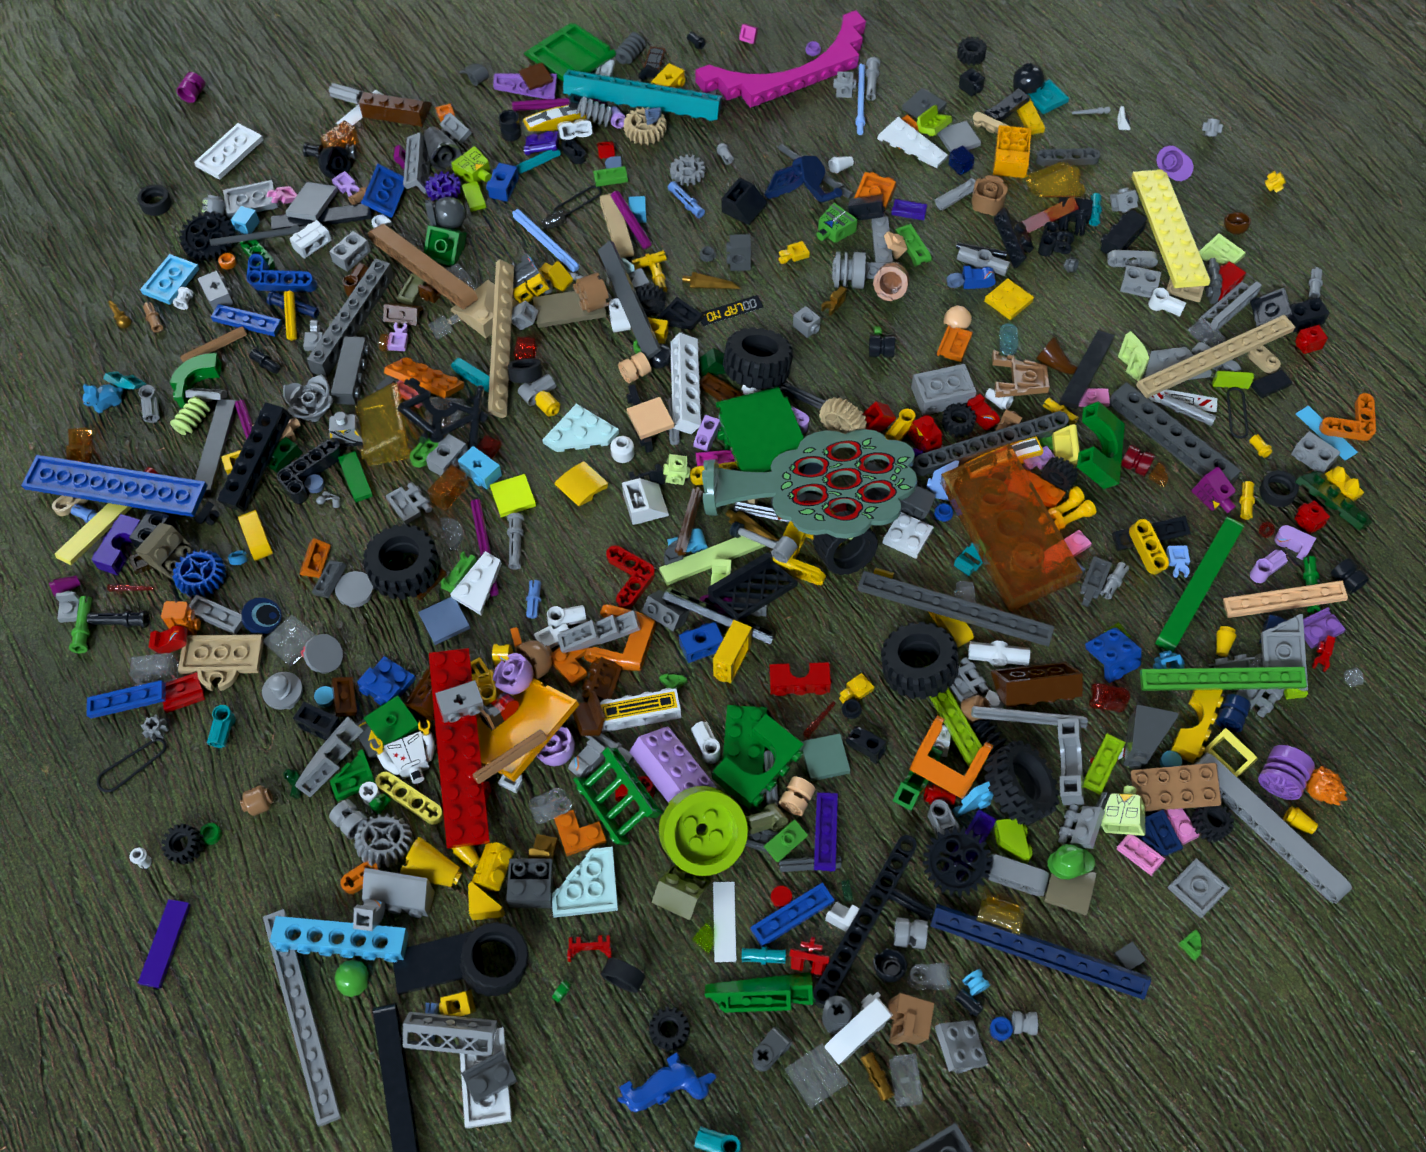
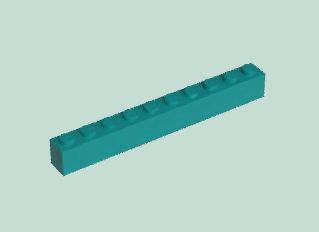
M567 70L564 74L563 93L568 94V96L572 93L581 97L598 99L600 102H614L617 105L627 104L630 107L643 106L650 109L661 108L663 113L674 112L676 115L685 114L693 118L703 117L709 121L717 120L720 116L722 96L574 70Z

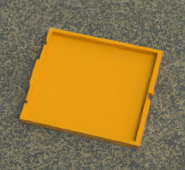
M535 678L532 679L530 686L523 692L510 694L518 701L519 708L493 731L481 720L479 713L476 714L482 766L487 765L538 730H542L545 733L546 741L498 772L514 782L579 706V703L574 698L548 685L545 687L541 681ZM497 688L498 696L503 693L499 688Z

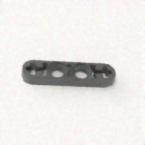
M1095 148L1043 149L1038 151L1036 163L1040 166L1093 165L1098 163L1100 151ZM1073 155H1077V156H1079L1080 158L1077 159V158H1073L1072 156H1073ZM1056 156H1062L1064 158L1058 159Z

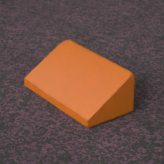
M313 538L309 543L299 574L320 578L331 544Z

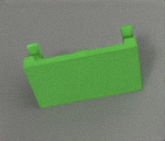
M462 552L460 554L461 559L446 579L443 578L441 580V588L451 593L477 562L475 556L470 555L468 558L465 552Z

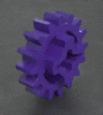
M441 171L440 175L434 173L435 177L430 176V181H426V193L428 197H431L432 201L436 199L438 201L443 197L457 198V193H461V182L459 177H455L454 173L450 175L447 171L446 174H443Z

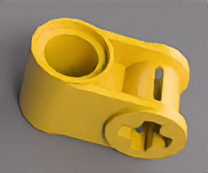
M490 669L487 673L473 674L485 707L498 697L495 686L496 682L493 680V669Z

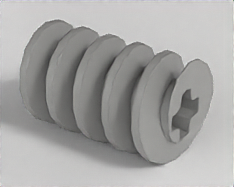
M585 96L580 100L576 115L581 112V118L586 114L587 120L593 117L592 122L598 119L599 125L604 121V127L608 125L612 115L610 106L605 108L604 104L599 105L597 101L593 103L592 99L587 101Z

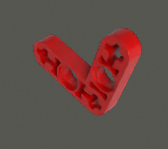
M616 545L610 546L606 551L608 562L631 575L630 579L617 594L616 604L617 607L630 610L654 579L655 569L653 565ZM630 560L636 562L633 567H627L625 564ZM643 571H650V574L646 573L645 575H643ZM634 583L641 585L638 590H632L630 587ZM628 597V602H621V600H626Z

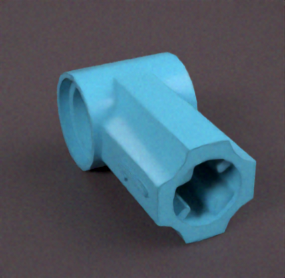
M693 529L686 552L697 553L707 549L703 531L701 529ZM678 537L667 539L668 546L672 542L678 541Z

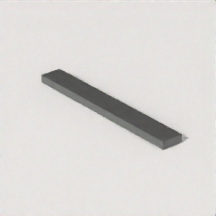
M609 240L598 249V253L641 351L649 360L661 351V347L613 241Z

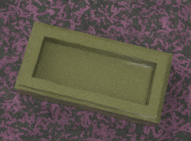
M411 273L397 297L398 302L414 305L420 296L418 286L420 284L425 286L426 282Z

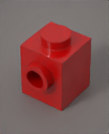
M1320 325L1300 330L1295 343L1304 355L1323 349L1328 337Z

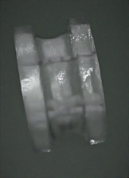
M1353 668L1352 670L1345 671L1344 678L1348 686L1355 687L1356 685L1363 684L1364 678L1360 669Z

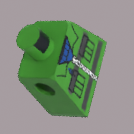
M833 203L820 217L819 231L816 235L821 241L829 238L833 242H838L856 232L858 219Z

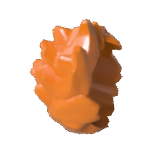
M1323 766L1313 770L1311 777L1306 781L1307 785L1305 787L1313 799L1338 806L1341 805L1340 801H1347V797L1344 795L1346 794L1345 787L1342 785V780L1338 774Z

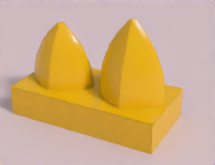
M1337 466L1324 474L1332 485H1336L1341 490V493L1352 501L1364 494V491L1360 488L1359 480L1351 479L1346 474L1344 467Z

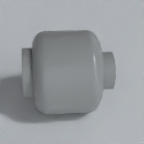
M208 195V197L203 199L202 213L204 214L207 211L208 215H210L214 211L215 215L220 213L223 217L225 201L221 200L219 196Z

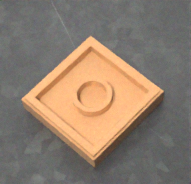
M660 397L627 408V414L640 439L674 428V422Z

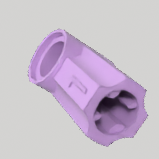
M1274 550L1265 558L1259 559L1250 571V578L1256 583L1265 582L1270 575L1288 562L1286 554L1282 550Z

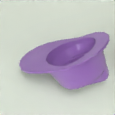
M1166 146L1159 151L1156 159L1157 166L1160 170L1166 172L1171 179L1183 181L1191 176L1194 167L1193 162L1179 148Z

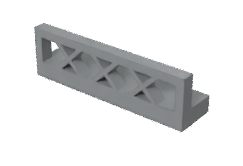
M419 132L407 137L403 186L406 189L417 186L425 194L426 181H429L430 159L425 138Z
M1257 281L1250 287L1244 282L1239 283L1198 319V323L1212 333H1216L1247 306L1250 300L1257 297L1262 285ZM1243 289L1245 292L1239 295L1238 291ZM1228 299H1235L1231 304H1228ZM1217 309H1224L1220 313H1217ZM1213 318L1212 323H1209L1205 319Z
M409 1012L403 1023V1048L492 1056L497 1020ZM409 1032L417 1033L422 1039L419 1041L409 1040ZM432 1035H439L444 1041L441 1044L435 1043L430 1037ZM455 1037H462L466 1044L463 1046L457 1045L453 1039ZM478 1039L488 1040V1048L478 1047L475 1041Z

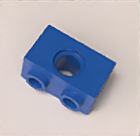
M498 163L496 169L492 172L490 181L486 185L489 198L508 202L519 180L516 166Z
M716 622L705 623L697 629L686 630L679 635V644L688 663L715 654L723 640ZM700 639L705 640V641L702 642V643L697 642V640H700Z

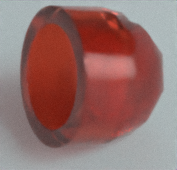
M1264 522L1259 527V534L1264 538L1273 536L1275 532V526L1270 522ZM1268 526L1270 530L1267 534H1264V531Z

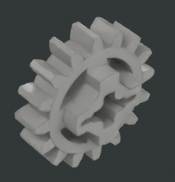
M687 154L685 158L679 156V160L675 158L674 163H671V179H675L676 183L680 182L681 185L686 183L687 186L690 183L696 185L695 181L701 182V178H704V162H700V158L695 159L694 155L689 157Z

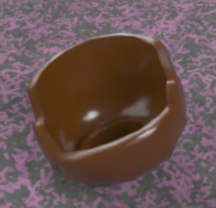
M1242 212L1228 213L1226 218H1224V226L1231 234H1242L1248 230L1251 224V218Z

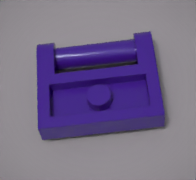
M548 131L543 134L526 136L525 155L547 150L557 151L559 143L558 131Z

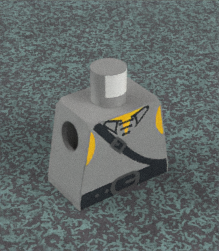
M337 412L334 416L329 417L330 438L337 439L341 447L366 445V430L356 415H345L343 412Z

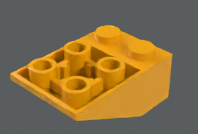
M998 126L993 175L1026 178L1029 165L1031 128Z

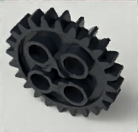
M205 211L204 215H201L199 212L197 218L192 215V221L186 220L188 225H182L184 230H180L182 235L179 236L180 244L185 253L190 258L193 257L195 261L200 259L201 262H204L207 259L210 262L211 258L217 261V256H221L222 253H229L228 248L233 249L231 243L211 246L210 239L236 236L234 233L235 229L230 220H227L226 216L222 217L220 213L215 215L214 211H212L208 215L207 211Z
M954 827L953 833H950L945 828V835L937 832V840L932 837L930 838L933 845L926 844V849L930 852L923 853V857L928 860L923 861L922 864L929 867L924 870V874H931L928 882L935 880L934 889L941 886V893L944 894L946 890H949L950 897L953 896L954 892H957L959 898H961L963 891H965L967 896H970V889L977 893V885L985 886L982 878L988 880L990 878L985 872L992 871V867L987 864L991 863L993 859L986 857L991 853V850H984L987 843H979L981 836L978 835L974 838L973 830L965 834V827L961 829V832H957V828ZM949 843H955L958 846V850L956 852H949L946 846ZM943 852L954 860L961 858L962 864L974 868L975 871L972 872L961 864H958L957 867L954 866L953 860L942 857L940 853ZM972 852L978 856V859L975 862H969L966 859V855ZM946 862L949 865L948 870L944 872L937 869L938 863ZM959 872H966L969 878L964 882L959 881L956 877Z

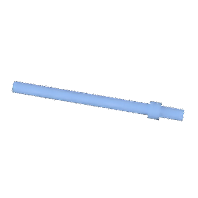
M864 64L859 65L858 113L856 117L858 135L863 134V127L865 125Z

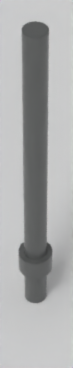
M779 145L778 149L793 160L800 157L785 145ZM826 174L824 175L822 180L832 186L833 190L840 188L844 196L849 199L853 197V193L846 189L845 185L841 182H836Z
M293 225L291 228L210 239L211 246L291 235L300 232L307 225Z

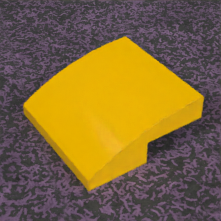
M583 461L564 473L555 481L554 485L574 503L581 506L593 500L594 494L607 489L608 482Z

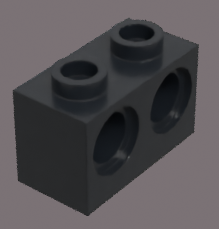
M1319 297L1290 305L1294 318L1289 320L1295 326L1293 333L1325 323L1330 312Z
M148 510L129 537L134 546L138 548L159 523L174 527L175 524L170 516L159 511Z
M303 702L293 717L298 728L325 741L341 724L338 717L306 702Z

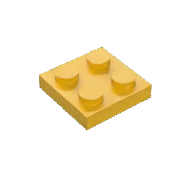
M1007 278L990 292L984 301L1006 318L1012 320L1033 302L1034 297Z

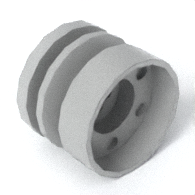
M836 251L832 266L834 288H839V280H843L844 288H846L847 280H851L852 288L863 289L866 253L854 252L852 260H849L848 252H844V259H840L841 252Z

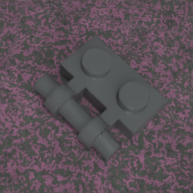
M1216 258L1209 259L1207 268L1210 283L1209 286H1206L1205 294L1209 298L1210 304L1218 302L1223 281L1222 276L1219 274L1220 266L1216 262Z

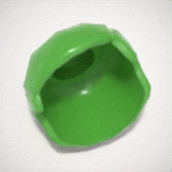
M356 960L343 962L335 973V983L338 990L344 996L353 997L360 995L368 987L369 973L367 967L362 962Z

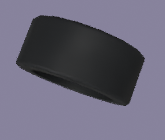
M162 185L146 186L137 195V201L142 211L150 216L164 214L172 206V199L167 189ZM153 197H163L162 200H160L157 203L146 204L147 201Z
M523 358L508 364L509 379L512 382L528 383L536 381L543 376L541 361L538 359Z
M1276 470L1265 476L1259 490L1262 499L1267 504L1274 507H1285L1294 501L1299 491V485L1295 482L1296 478L1290 473ZM1271 482L1284 484L1290 494L1286 496L1278 495L1268 485Z
M608 958L601 972L602 977L608 982L632 993H638L646 977L638 968L616 958Z

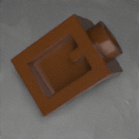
M420 284L418 286L420 297L425 301L435 303L442 295L429 284L426 286Z

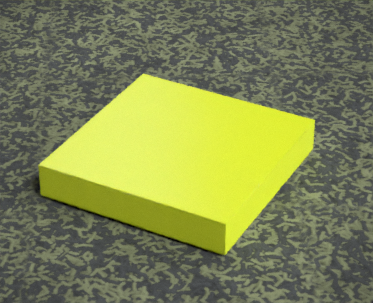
M525 474L490 484L500 517L536 507Z

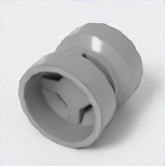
M1013 1011V1034L1027 1032L1029 1035H1037V1013L1028 1012L1027 1014H1022L1021 1011Z

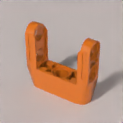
M606 604L602 606L600 615L603 618L611 615L618 617L632 610ZM635 611L641 630L629 635L623 654L592 647L586 650L584 658L592 663L602 657L621 666V670L641 671L656 629V620Z
M937 715L920 745L909 770L963 799L975 781L993 745L985 742L984 746L977 752L966 775L963 776L928 756L942 730V724L945 720Z

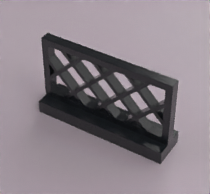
M767 552L709 586L708 601L713 605L717 603L732 618L739 622L797 587L798 582L773 561V556ZM773 569L777 572V575L766 573ZM756 579H763L762 584L751 582ZM765 580H776V585L765 584ZM779 580L788 581L789 584L778 585ZM741 588H748L747 593L736 591ZM750 588L761 589V594L750 593ZM764 589L775 590L772 594H763ZM733 597L732 602L723 601L722 599ZM735 597L746 598V603L735 602ZM749 598L760 599L758 603H749ZM734 608H745V611L738 614L734 611Z

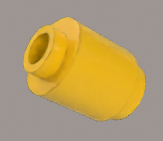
M540 391L535 396L536 405L547 416H554L559 412L560 403L549 392Z

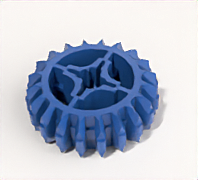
M202 548L197 552L194 549L192 554L186 552V557H180L181 562L175 563L176 568L173 569L175 585L181 593L187 594L189 597L193 595L195 597L196 594L199 596L202 594V596L206 597V593L213 594L214 589H219L218 584H224L223 578L226 577V566L216 552L213 553L209 549L205 552Z

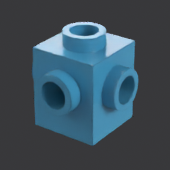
M1171 651L1161 652L1159 657L1154 658V669H1184L1185 667L1184 660L1180 654L1172 653Z

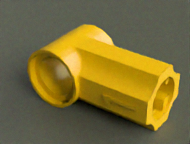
M911 409L900 411L898 419L887 431L885 438L887 440L901 441L908 433L912 422L915 421V412Z

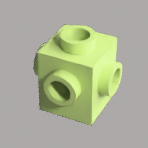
M669 454L667 463L663 466V475H666L665 483L684 485L685 478H689L690 467H687V456Z

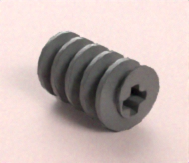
M632 32L615 50L616 60L621 64L632 63L636 56L646 47L644 38L639 33Z
M841 996L830 997L825 1002L822 1022L829 1033L837 1034L850 1022L852 1015L850 1002Z

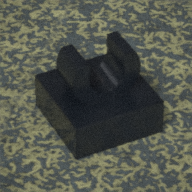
M208 501L195 521L202 524L205 520L208 525L212 526L214 521L210 519V516L213 515L218 518L220 514L218 511L212 510L214 504Z

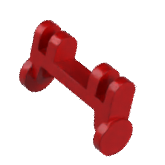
M598 935V942L581 943V936H577L576 943H573V938L569 937V949H567L568 962H571L578 952L584 950H599L608 958H612L610 935L606 937L607 942H603V935Z

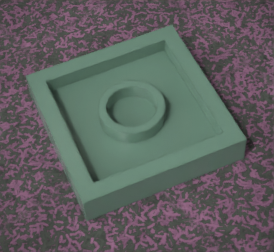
M840 734L801 741L804 744L802 752L804 753L803 756L810 782L850 774V767Z

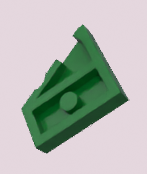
M363 749L357 752L358 756L351 763H347L342 768V771L330 780L337 801L359 793L360 787L365 782L376 784Z

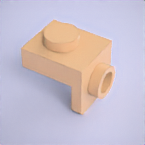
M887 232L884 235L888 249L892 250L894 259H898L907 250L903 236Z

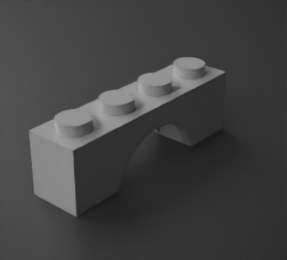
M1079 718L1058 719V740L1061 755L1060 797L1063 805H1085L1082 732Z

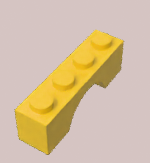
M1223 690L1193 691L1189 705L1196 711L1199 723L1193 728H1181L1175 737L1170 751L1177 752L1183 760L1193 763L1197 757L1201 758L1205 749L1202 746L1203 741H1207L1211 730L1208 729L1209 725L1214 724L1218 713H1215L1216 707L1220 708L1224 699L1221 696Z

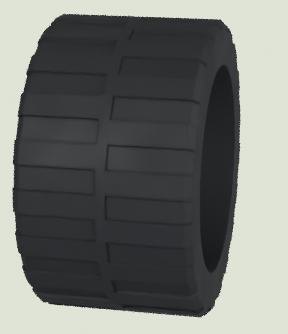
M854 511L837 512L834 515L844 517L853 514ZM871 528L865 533L854 537L841 548H838V546L847 539L836 538L827 533L813 536L814 549L829 571L839 575H848L864 568L875 556L878 548V539Z
M485 923L475 928L463 944L460 960L462 977L467 982V985L478 994L489 997L507 994L510 990L517 987L524 976L529 958L528 946L523 935L516 928L506 923ZM492 941L507 945L515 955V964L511 972L497 978L481 974L475 968L473 962L474 953L480 945Z

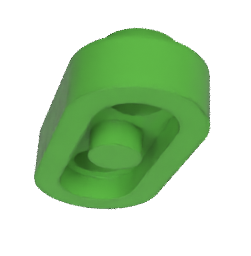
M428 437L424 444L419 443L410 453L412 465L418 468L426 466L428 454L438 446L439 442L433 443Z

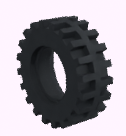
M1012 741L987 757L986 761L988 764L984 766V770L988 772L985 775V780L990 783L988 787L989 792L994 793L995 798L993 800L995 803L999 802L1002 806L1000 810L1003 813H1009V819H1017V824L1020 825L1023 823L1030 825L1057 810L1056 805L1059 804V800L1056 796L1060 795L1059 790L1055 788L1057 780L1052 778L1051 773L1053 771L1046 766L1047 761L1045 758L1041 759L1039 751L1036 749L1034 751L1031 750L1030 744L1024 745L1023 741ZM1016 775L1018 776V778H1019L1020 781L1022 782L1026 793L1024 792V790L1022 789V787H1021L1020 784L1018 783L1017 778H1016Z

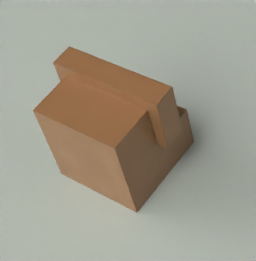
M902 993L891 998L888 1002V1010L893 1014L890 1018L893 1019L889 1043L899 1045L907 1042L918 1045L928 1040L934 1003Z

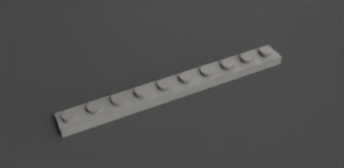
M284 909L263 916L269 943L275 916L287 917ZM270 943L317 1126L321 1127L341 1119V1114L296 950L280 952L275 950Z

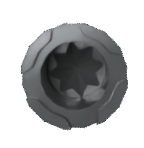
M443 197L436 203H433L432 199L425 200L430 225L457 229L464 222L466 210L463 204L456 198Z

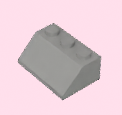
M369 868L364 869L363 901L366 899L384 901L385 909L393 914L404 912L409 913L410 916L415 918L429 916L435 891L428 878Z

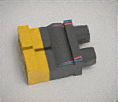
M528 254L521 257L522 262L520 264L511 263L514 266L513 296L519 303L525 300L529 302L533 299L534 294L539 296L550 289L539 265ZM539 284L543 285L541 289H536V286ZM526 292L529 294L526 298H522V295Z

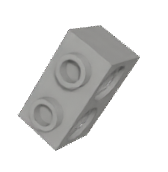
M352 231L329 252L333 263L348 272L371 250L368 240Z
M1127 265L1120 292L1151 298L1154 290L1159 286L1161 272Z
M1309 431L1296 444L1291 455L1309 466L1313 471L1324 474L1335 463L1341 452Z

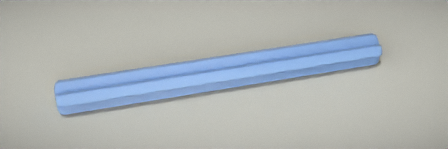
M516 209L513 211V217L572 272L579 270V264L521 210Z

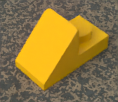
M556 261L553 266L545 262L540 268L544 278L550 280L553 287L563 292L573 282L572 276L559 261Z

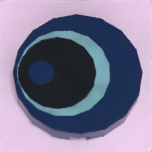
M267 598L249 600L243 606L241 612V620L245 628L256 634L273 632L279 626L282 617L279 606Z

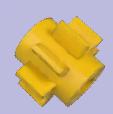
M1275 171L1268 174L1265 184L1269 191L1275 190L1277 193L1284 188L1283 184L1286 183L1281 172L1276 174Z

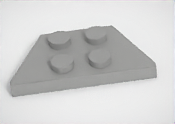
M1186 347L1151 351L1145 378L1194 356V354ZM1208 370L1188 380L1208 378L1211 376L1212 371Z
M1299 614L1261 633L1263 667H1305L1307 687L1299 690L1307 691L1308 681L1303 614Z

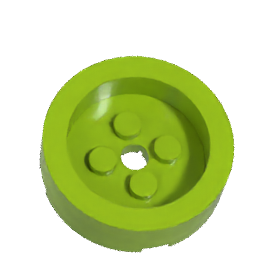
M695 786L681 791L669 801V805L660 818L659 837L664 851L680 869L693 875L709 876L726 870L740 857L747 841V821L742 809L727 794L713 787ZM702 823L706 824V831L702 835L697 834V826Z

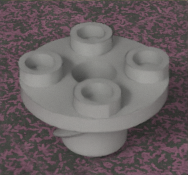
M279 672L272 675L266 680L262 688V696L266 704L271 708L279 710L295 707L303 693L302 682L295 674L290 672Z

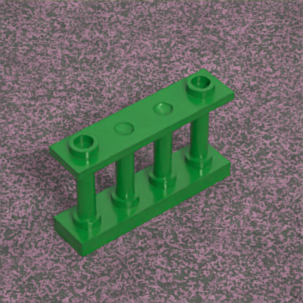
M607 747L602 752L606 758L602 766L588 779L575 777L573 780L577 785L576 789L578 792L585 796L609 831L611 840L618 845H628L630 841L625 835L644 817L657 818L663 812L619 750ZM610 768L614 769L617 774L616 779L597 795L592 785ZM624 784L628 789V794L608 811L603 801L619 786ZM633 800L636 801L640 806L639 811L622 827H619L614 818Z

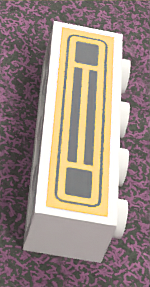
M665 688L653 693L644 692L637 696L626 695L620 699H605L600 702L605 715L602 733L681 718L676 688Z

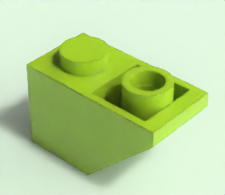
M1017 819L996 820L993 829L997 847L1016 861L1028 864L1032 857V848L1030 844H1027L1026 837L1028 832L1026 825L1017 824Z

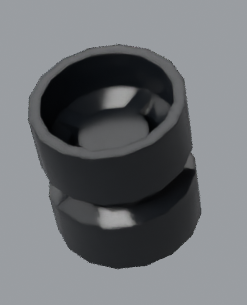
M514 110L501 112L498 119L502 138L506 141L518 140L522 135L519 114Z
M870 334L869 357H879L882 354L884 358H894L895 335H884L881 338L878 334Z
M1351 558L1342 561L1330 573L1336 581L1343 580L1345 590L1349 594L1358 591L1370 579L1363 570L1357 569L1358 565Z

